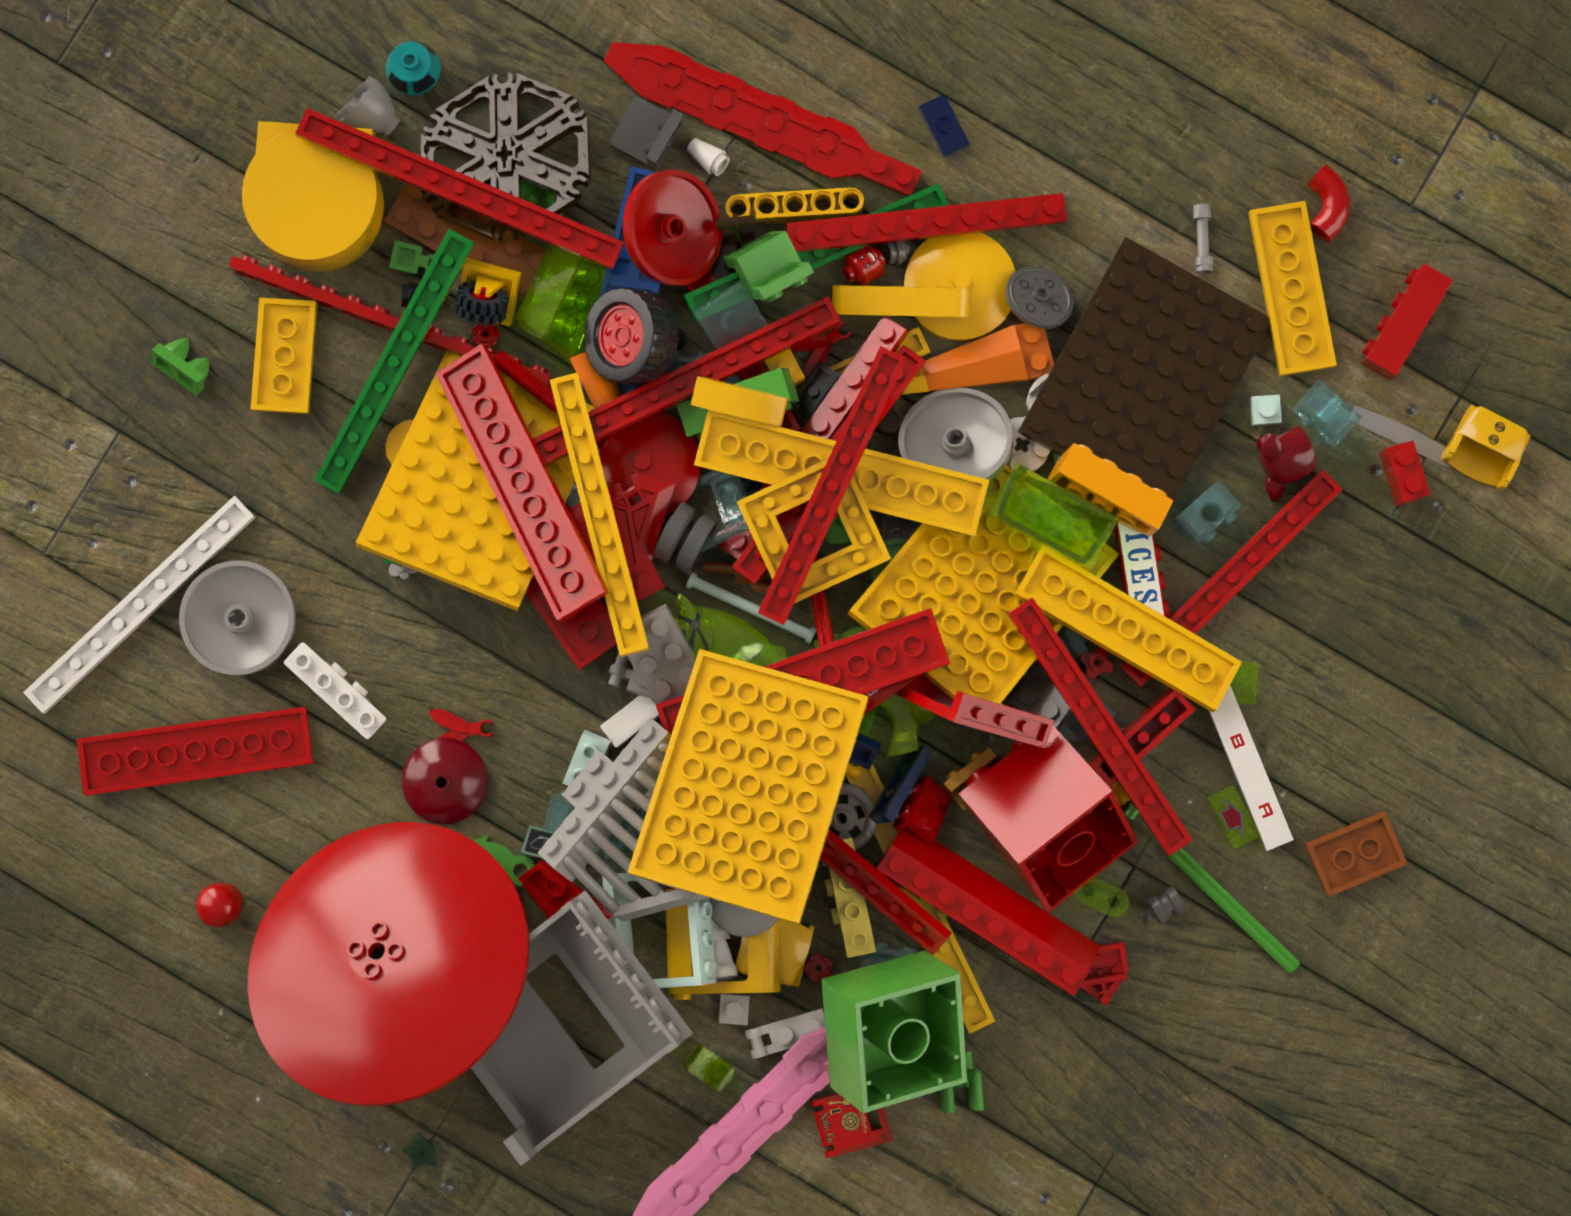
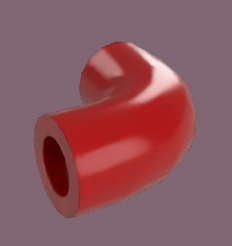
M1325 164L1307 186L1322 201L1321 211L1310 222L1311 230L1320 239L1330 243L1340 233L1348 220L1351 201L1346 184L1331 167Z

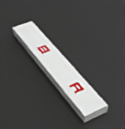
M1229 686L1218 709L1214 713L1209 711V714L1264 848L1268 851L1294 839L1231 686Z

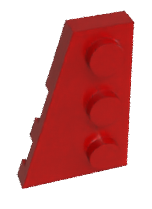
M543 860L518 878L548 919L561 910V907L584 892V890ZM590 896L607 920L613 916L603 904Z

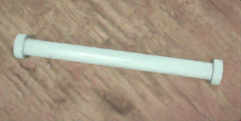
M692 572L686 588L692 589L693 587L806 639L805 643H811L816 633V628L811 627L809 629L790 619H787L784 625L759 614V605L697 577V573Z

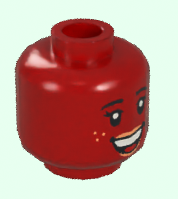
M867 245L844 257L842 272L849 283L854 282L858 286H866L883 275L886 262L883 254L877 247Z

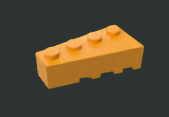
M1073 443L1057 460L1043 488L1051 492L1054 487L1066 492L1065 498L1075 503L1077 499L1084 500L1090 503L1093 511L1101 515L1112 513L1116 515L1115 520L1149 537L1158 531L1173 500L1168 498L1164 491L1158 488H1151L1142 483L1138 476L1131 473L1127 474L1118 469L1114 462L1108 459H1101L1092 454V450L1088 447Z

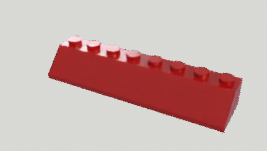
M908 827L898 830L875 867L896 885L1068 995L1074 996L1089 973L1100 945L1050 913H1047L936 840L927 844Z

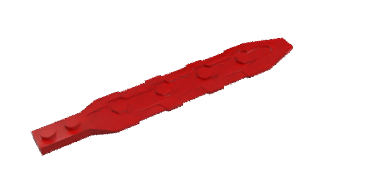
M612 42L604 59V63L641 97L668 109L674 108L703 121V124L717 130H726L754 142L755 146L771 153L777 152L806 165V168L831 179L859 176L908 197L913 194L922 170L871 149L857 130L850 125L829 116L827 118L795 105L794 101L780 95H771L744 83L738 77L726 72L722 74L694 62L691 57L668 47Z

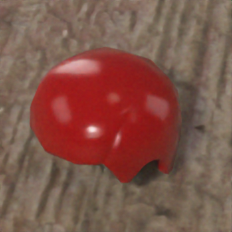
M217 882L207 886L199 893L195 905L198 917L205 925L219 928L228 925L240 917L244 902L241 892L233 884Z

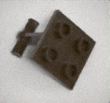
M733 214L732 218L715 219L717 231L723 230L720 252L712 266L716 281L736 272L735 268L727 267L723 257L765 235L764 222L756 223L755 214L738 217V214Z

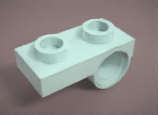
M584 730L563 784L569 786L599 750L607 756L612 741Z

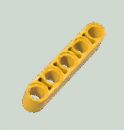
M856 188L737 194L727 200L725 209L727 218H732L733 214L730 210L733 206L742 205L746 211L740 216L755 214L756 223H793L860 215L863 210L864 197ZM848 198H854L859 205L854 209H848L844 206L843 202ZM819 200H826L830 203V208L821 211L816 208L815 204ZM796 201L802 205V209L799 212H791L788 210L787 205L790 202ZM764 203H769L774 207V210L770 214H763L760 212L759 207Z
M832 285V304L837 314L969 317L970 288Z

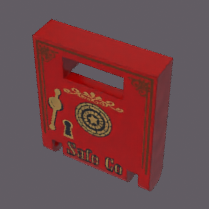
M838 1093L810 1101L812 1107L823 1105V1110L813 1113L822 1146H834V1149L824 1152L826 1158L893 1141L885 1107L878 1109L882 1126L872 1130L868 1114H863Z

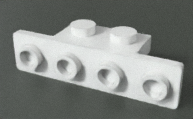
M300 643L284 661V664L364 738L370 739L386 722L387 718L370 703L371 701L366 697L369 692L357 681L351 684L345 678L347 672L339 664L334 662L331 665L324 661L305 643Z

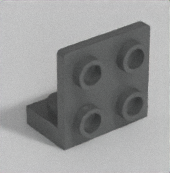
M635 96L609 140V145L658 171L684 125V114L675 109L669 114L642 98Z

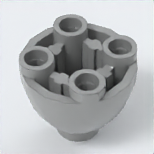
M371 76L354 91L352 95L356 98L353 97L336 115L341 119L340 122L354 128L373 129L375 134H383L385 137L394 130L400 121L395 115L394 105L388 91L379 80Z

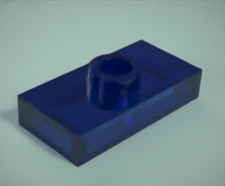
M944 94L919 106V111L943 158L969 146V141Z

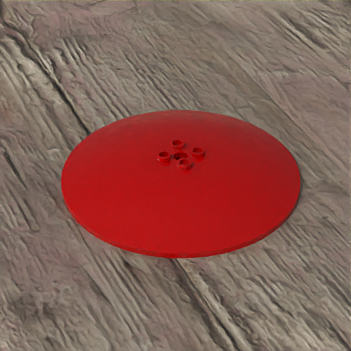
M394 822L358 830L334 841L310 857L283 884L271 901L255 935L248 968V997L254 1026L262 1044L281 1070L295 1082L312 1093L339 1103L356 1106H386L418 1099L439 1090L468 1071L488 1052L504 1031L518 1005L526 980L530 952L529 928L521 897L505 869L487 850L463 834L445 827L418 822ZM380 946L385 947L384 955L380 959L374 960L372 958L373 951Z

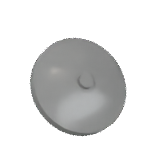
M959 387L935 391L915 403L902 421L898 442L901 458L988 479L990 482L1000 474L1009 461L1013 448V432L1006 411L995 399L978 390Z
M227 561L208 568L190 584L181 602L179 625L186 647L201 664L218 673L244 676L268 668L284 654L294 635L296 609L287 586L272 571L249 561Z

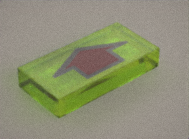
M1234 785L1207 798L1233 849L1260 837Z

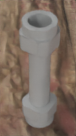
M1210 204L1193 205V221L1197 222L1198 257L1195 258V268L1198 274L1213 272V257L1209 256L1208 221L1211 219Z

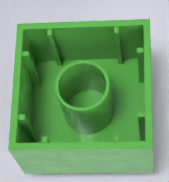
M924 950L822 979L830 1087L863 1114L967 1082L961 978L959 972Z

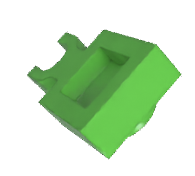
M395 240L389 269L417 275L418 267L426 271L429 267L428 261L432 260L435 254L421 255L422 246Z

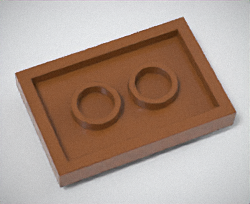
M1385 811L1304 843L1326 897L1340 893L1408 864Z

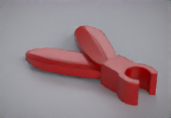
M844 321L828 334L817 335L790 348L795 352L814 350L805 366L806 377H808L818 361L824 364L832 345L851 337V331L847 335H840L838 333L839 328L845 326L846 323Z
M432 709L429 712L430 717L436 723L451 729L437 739L453 738L463 741L469 735H482L484 737L494 735L492 732L485 734L482 730L485 723H494L491 720L485 719L481 722L468 723L464 719L443 709Z

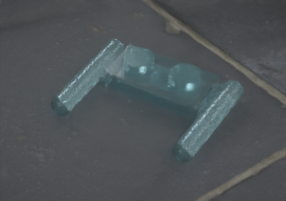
M713 470L699 478L695 492L711 485L723 525L725 526L724 529L706 538L700 552H704L749 529L737 504V501L746 497L740 477Z

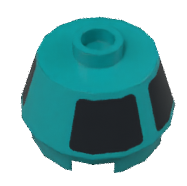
M419 41L403 42L396 46L388 55L385 65L386 77L392 87L399 92L412 96L422 95L430 90L439 79L441 72L440 58L435 50L426 43Z

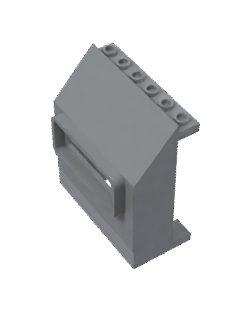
M586 890L561 907V910L529 934L530 952L527 974L553 954H557L625 1046L599 1067H593L527 979L526 975L522 994L509 1023L488 1052L471 1067L517 1129L503 1143L520 1166L693 1034Z

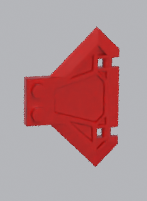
M637 472L629 476L633 485L623 489L618 482L608 487L636 599L639 602L665 588L652 563V558L675 483ZM639 495L642 501L632 506L629 499ZM580 502L568 510L596 564Z

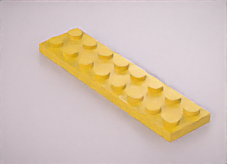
M1044 545L1039 549L1014 594L1016 598L1023 602L1033 597L1045 615L1213 713L1218 709L1242 661Z

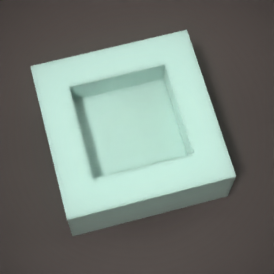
M1280 395L1252 396L1249 398L1252 426L1279 425L1282 423Z

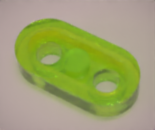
M1092 878L1073 893L1079 903L1109 916H1121L1129 907V897L1125 891L1097 878ZM1085 885H1089L1092 888V893L1089 896H1085L1082 893V888ZM1113 896L1119 901L1118 905L1114 908L1109 905V899Z

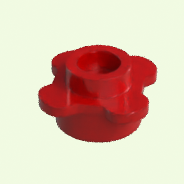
M1100 646L1091 653H1082L1080 657L1087 670L1086 676L1090 679H1095L1101 673L1108 674L1113 670V664L1107 658L1108 651ZM1098 660L1099 665H1095L1094 661Z

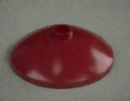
M439 738L422 744L410 755L402 773V789L407 803L421 818L437 824H453L468 818L481 806L488 789V773L483 759L470 745L453 738ZM439 777H444L447 780V785L444 788L440 787L437 783Z

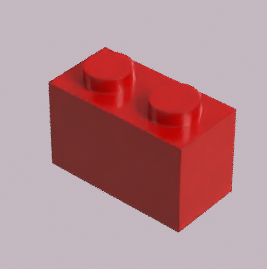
M1414 440L1388 447L1379 453L1396 507L1424 499L1431 495Z

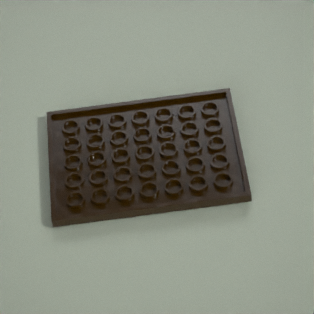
M1125 237L1017 432L1059 456H1062L1073 443L1088 447L1092 450V454L1101 459H1108L1114 462L1118 469L1127 474L1131 473L1138 476L1142 483L1147 486L1164 491L1167 497L1173 500L1170 511L1270 327V319L1258 310Z

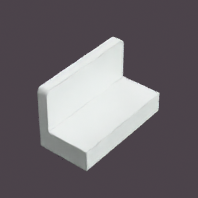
M639 695L600 727L612 741V744L619 749L636 736L640 728L650 718L654 721L658 719L659 714L651 698Z

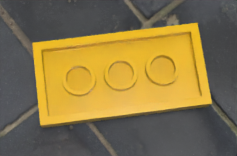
M259 298L251 397L252 411L309 415L318 306L316 301Z

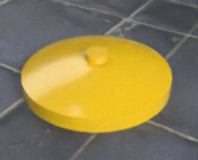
M984 233L928 238L912 255L906 269L904 286L970 288L969 317L913 316L921 327L938 338L954 342H967L987 336L1005 321L1011 311L1006 301L1005 287L1011 275L1016 271L1005 249L997 241Z

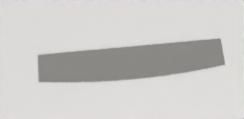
M1354 405L1348 418L1349 421L1397 444L1414 440L1418 454L1447 468L1450 467L1447 462L1440 460L1446 448L1443 445L1397 421Z

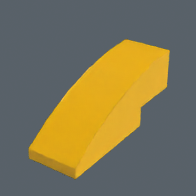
M697 377L691 405L781 427L788 398L708 377Z

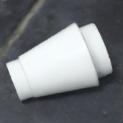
M694 138L687 147V152L691 154L709 175L719 176L728 166L730 158L726 156L724 150L697 138Z

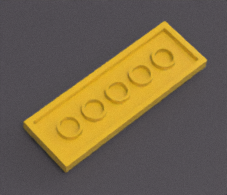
M1306 201L1250 210L1248 215L1267 315L1271 324L1270 331L1279 377L1335 368L1337 363Z

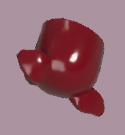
M1299 426L1291 428L1278 436L1264 434L1257 441L1256 446L1260 451V464L1267 475L1265 490L1270 501L1275 502L1281 498L1284 493L1285 484L1295 482L1316 469L1313 447L1308 436Z

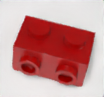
M929 776L916 780L913 792L905 799L901 806V813L895 819L892 827L896 830L908 827L927 844L935 841L952 796Z

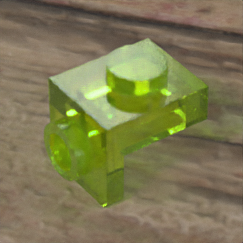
M701 1043L684 1066L687 1071L710 1085L718 1093L731 1082L736 1070L727 1060Z

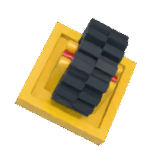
M468 258L463 266L461 283L457 290L455 313L458 314L460 319L465 318V322L473 321L474 325L483 323V326H488V323L494 326L498 323L510 327L514 320L522 272Z

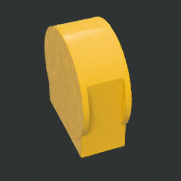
M258 121L256 153L247 168L242 187V202L245 216L254 233L276 258L296 269L310 272L332 271L357 260L374 243L383 223L385 202L382 186L378 179V171L297 137L295 133L299 124ZM356 128L376 137L373 129Z

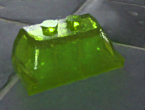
M550 244L517 313L516 320L523 330L540 340L565 362L571 363L570 358L578 355L584 344L586 319L591 307L599 298L606 268Z
M1018 463L1012 470L989 513L991 517L1089 570L1093 569L1119 518Z

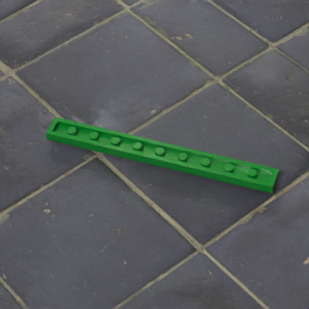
M937 183L869 214L949 205L940 184ZM867 245L799 252L797 254L801 262H809L812 270H815ZM737 272L683 296L694 322L750 298Z
M448 229L314 479L316 482L338 494L342 493L473 250L475 242Z

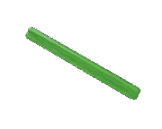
M1181 848L1172 855L1167 856L1284 970L1292 973L1297 969L1300 962L1189 854Z

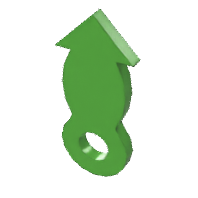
M489 835L473 840L500 863L517 886H523L518 880L519 877L515 875L514 868L522 863L526 865L528 870L536 864L530 857L513 855L508 848L499 843L486 842Z

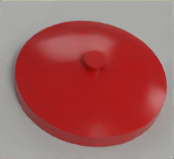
M664 170L643 178L629 195L623 214L624 240L628 253L636 267L650 280L666 286L687 285L702 278L714 265L722 244L723 230L717 231L715 220L722 219L718 204L708 187L700 179L688 172Z
M663 411L615 433V437L602 453L599 452L608 487L618 482L623 489L633 485L629 476L637 472L675 483L665 518L673 515L682 502L687 504L699 484L701 467L694 465L698 451L697 443L694 437L686 436L681 421ZM639 495L629 499L632 506L642 501Z

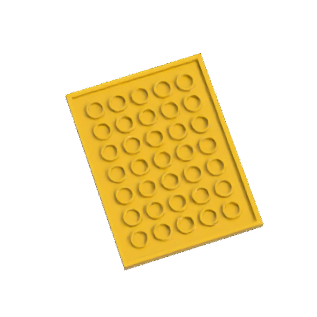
M447 349L436 373L463 355ZM499 370L532 438L561 425L559 416L503 371ZM435 374L357 538L356 547L518 611L534 573ZM586 403L588 412L594 409L592 405ZM569 456L547 466L565 504L575 484Z
M1006 464L1000 474L988 484L975 536L922 523L850 609L848 615L865 629L869 630L932 608L951 664L927 672L924 676L953 700L956 692L960 691L1001 704L1036 660L1035 655L1007 613L1023 603L1014 594L1042 545L1098 578L1102 577L1119 553ZM1045 615L1057 633L1063 625Z
M699 649L627 873L800 925L869 700L868 696Z

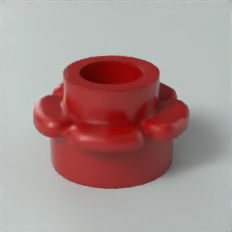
M483 323L475 325L472 329L473 342L477 346L482 343L491 348L496 345L497 339L500 337V331L497 326H492L490 323H488V326H483ZM484 332H488L487 337L483 336Z
M813 954L810 956V960L805 962L804 971L809 975L808 978L811 981L820 982L823 978L831 976L833 965L828 957H823L821 954ZM820 965L821 970L817 971L816 966Z

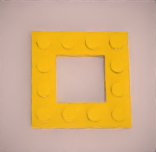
M828 460L737 501L772 580L789 545L776 516L810 500ZM852 477L837 509L853 545L813 562L795 603L891 559L854 477Z

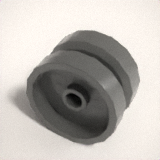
M682 502L665 525L654 550L653 557L666 564L674 558L679 550L675 568L689 576L710 542L718 520L704 514L691 527L696 517V509Z

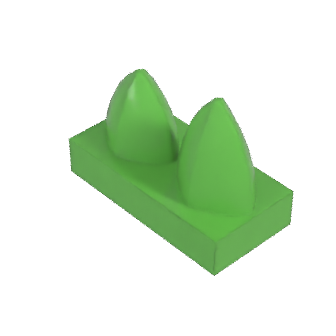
M189 338L174 340L165 346L158 343L152 350L151 364L198 396L204 389L205 379L209 372L208 358H197L188 363L185 361L189 351Z

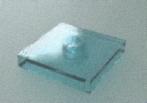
M741 281L692 311L715 350L768 325Z

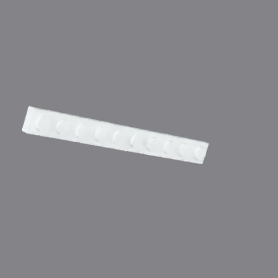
M233 496L23 693L43 714H46L256 517L236 496Z

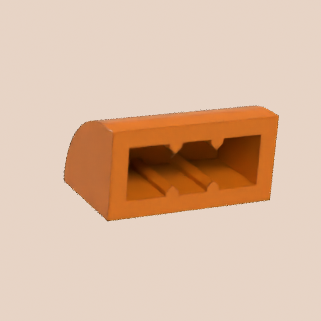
M586 352L570 358L594 409L622 396L617 383L606 380L592 367Z

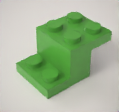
M771 231L723 257L728 268H735L750 299H759L761 301L767 300L771 302L781 297L783 289L790 286L796 288L808 281L807 276L814 273L809 262H801L786 231Z

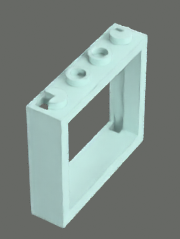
M617 873L627 884L628 881H636L628 873ZM602 876L603 888L620 905L628 903L629 901ZM709 899L687 904L693 976L653 979L659 988L716 983L715 969L717 964L714 959L713 948L715 936L712 932V905ZM613 915L608 921L634 954L631 919L622 922Z

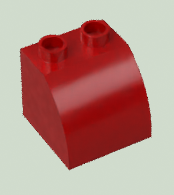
M1054 726L1045 748L1015 740L1010 754L994 766L985 765L975 770L968 778L966 788L959 793V796L981 830L1047 913L1056 908L1138 843L1111 788Z

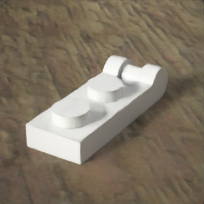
M817 1009L745 1030L746 1038L750 1039L753 1049L750 1050L752 1059L790 1049L802 1036L825 1027L823 1009ZM769 1033L772 1044L764 1046L761 1035Z

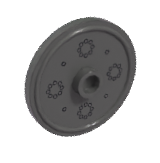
M1036 266L1024 267L1014 272L1006 284L1005 297L1009 308L1021 321L1030 326L1041 329L1056 328L1062 325L1072 312L1073 297L1069 287L1057 274L1050 270Z

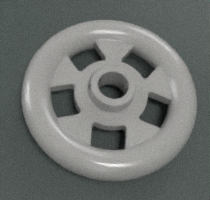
M843 783L840 795H848V803H837L830 827L832 825L834 829L840 831L839 837L843 840L852 838L848 831L857 825L861 831L857 837L853 838L854 847L857 850L867 844L875 832L877 823L868 817L874 808V803L870 796L861 788ZM862 805L866 817L859 819L854 807ZM840 813L846 815V823H842L839 820Z

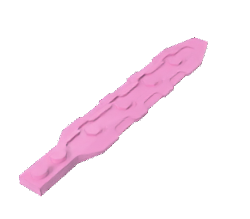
M825 1027L802 1036L782 1056L783 1059L759 1083H754L740 1097L741 1100L717 1124H712L698 1138L699 1141L675 1165H670L648 1186L632 1216H693L709 1200V1196L732 1173H737L751 1159V1155L774 1132H779L792 1119V1115L814 1093L820 1092L830 1082Z

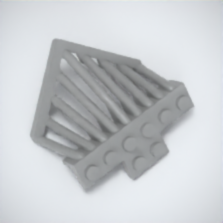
M652 718L640 728L636 736L621 751L614 762L600 750L588 761L584 769L562 794L575 809L564 819L560 827L538 852L549 865L568 880L573 882L577 878L622 922L709 899L680 889L665 892L656 882L632 876L652 895L642 898L597 853L601 848L628 872L631 860L613 844L609 837L612 834L615 835L634 852L638 840L620 824L625 819L641 832L644 820L633 811V808L638 805L647 812L651 800L645 794L648 790L652 793L654 791L671 738V734ZM589 863L629 902L621 905L618 904L586 871L585 866Z

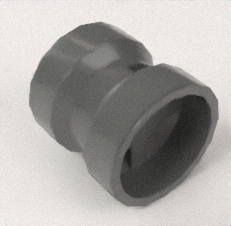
M1173 886L1166 888L1160 896L1154 895L1146 899L1150 910L1160 925L1167 922L1172 913L1179 915L1186 911L1182 899Z

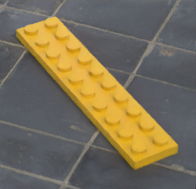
M708 410L694 465L774 485L828 460L836 441ZM865 449L853 474L869 510L971 536L976 535L989 484L988 479Z

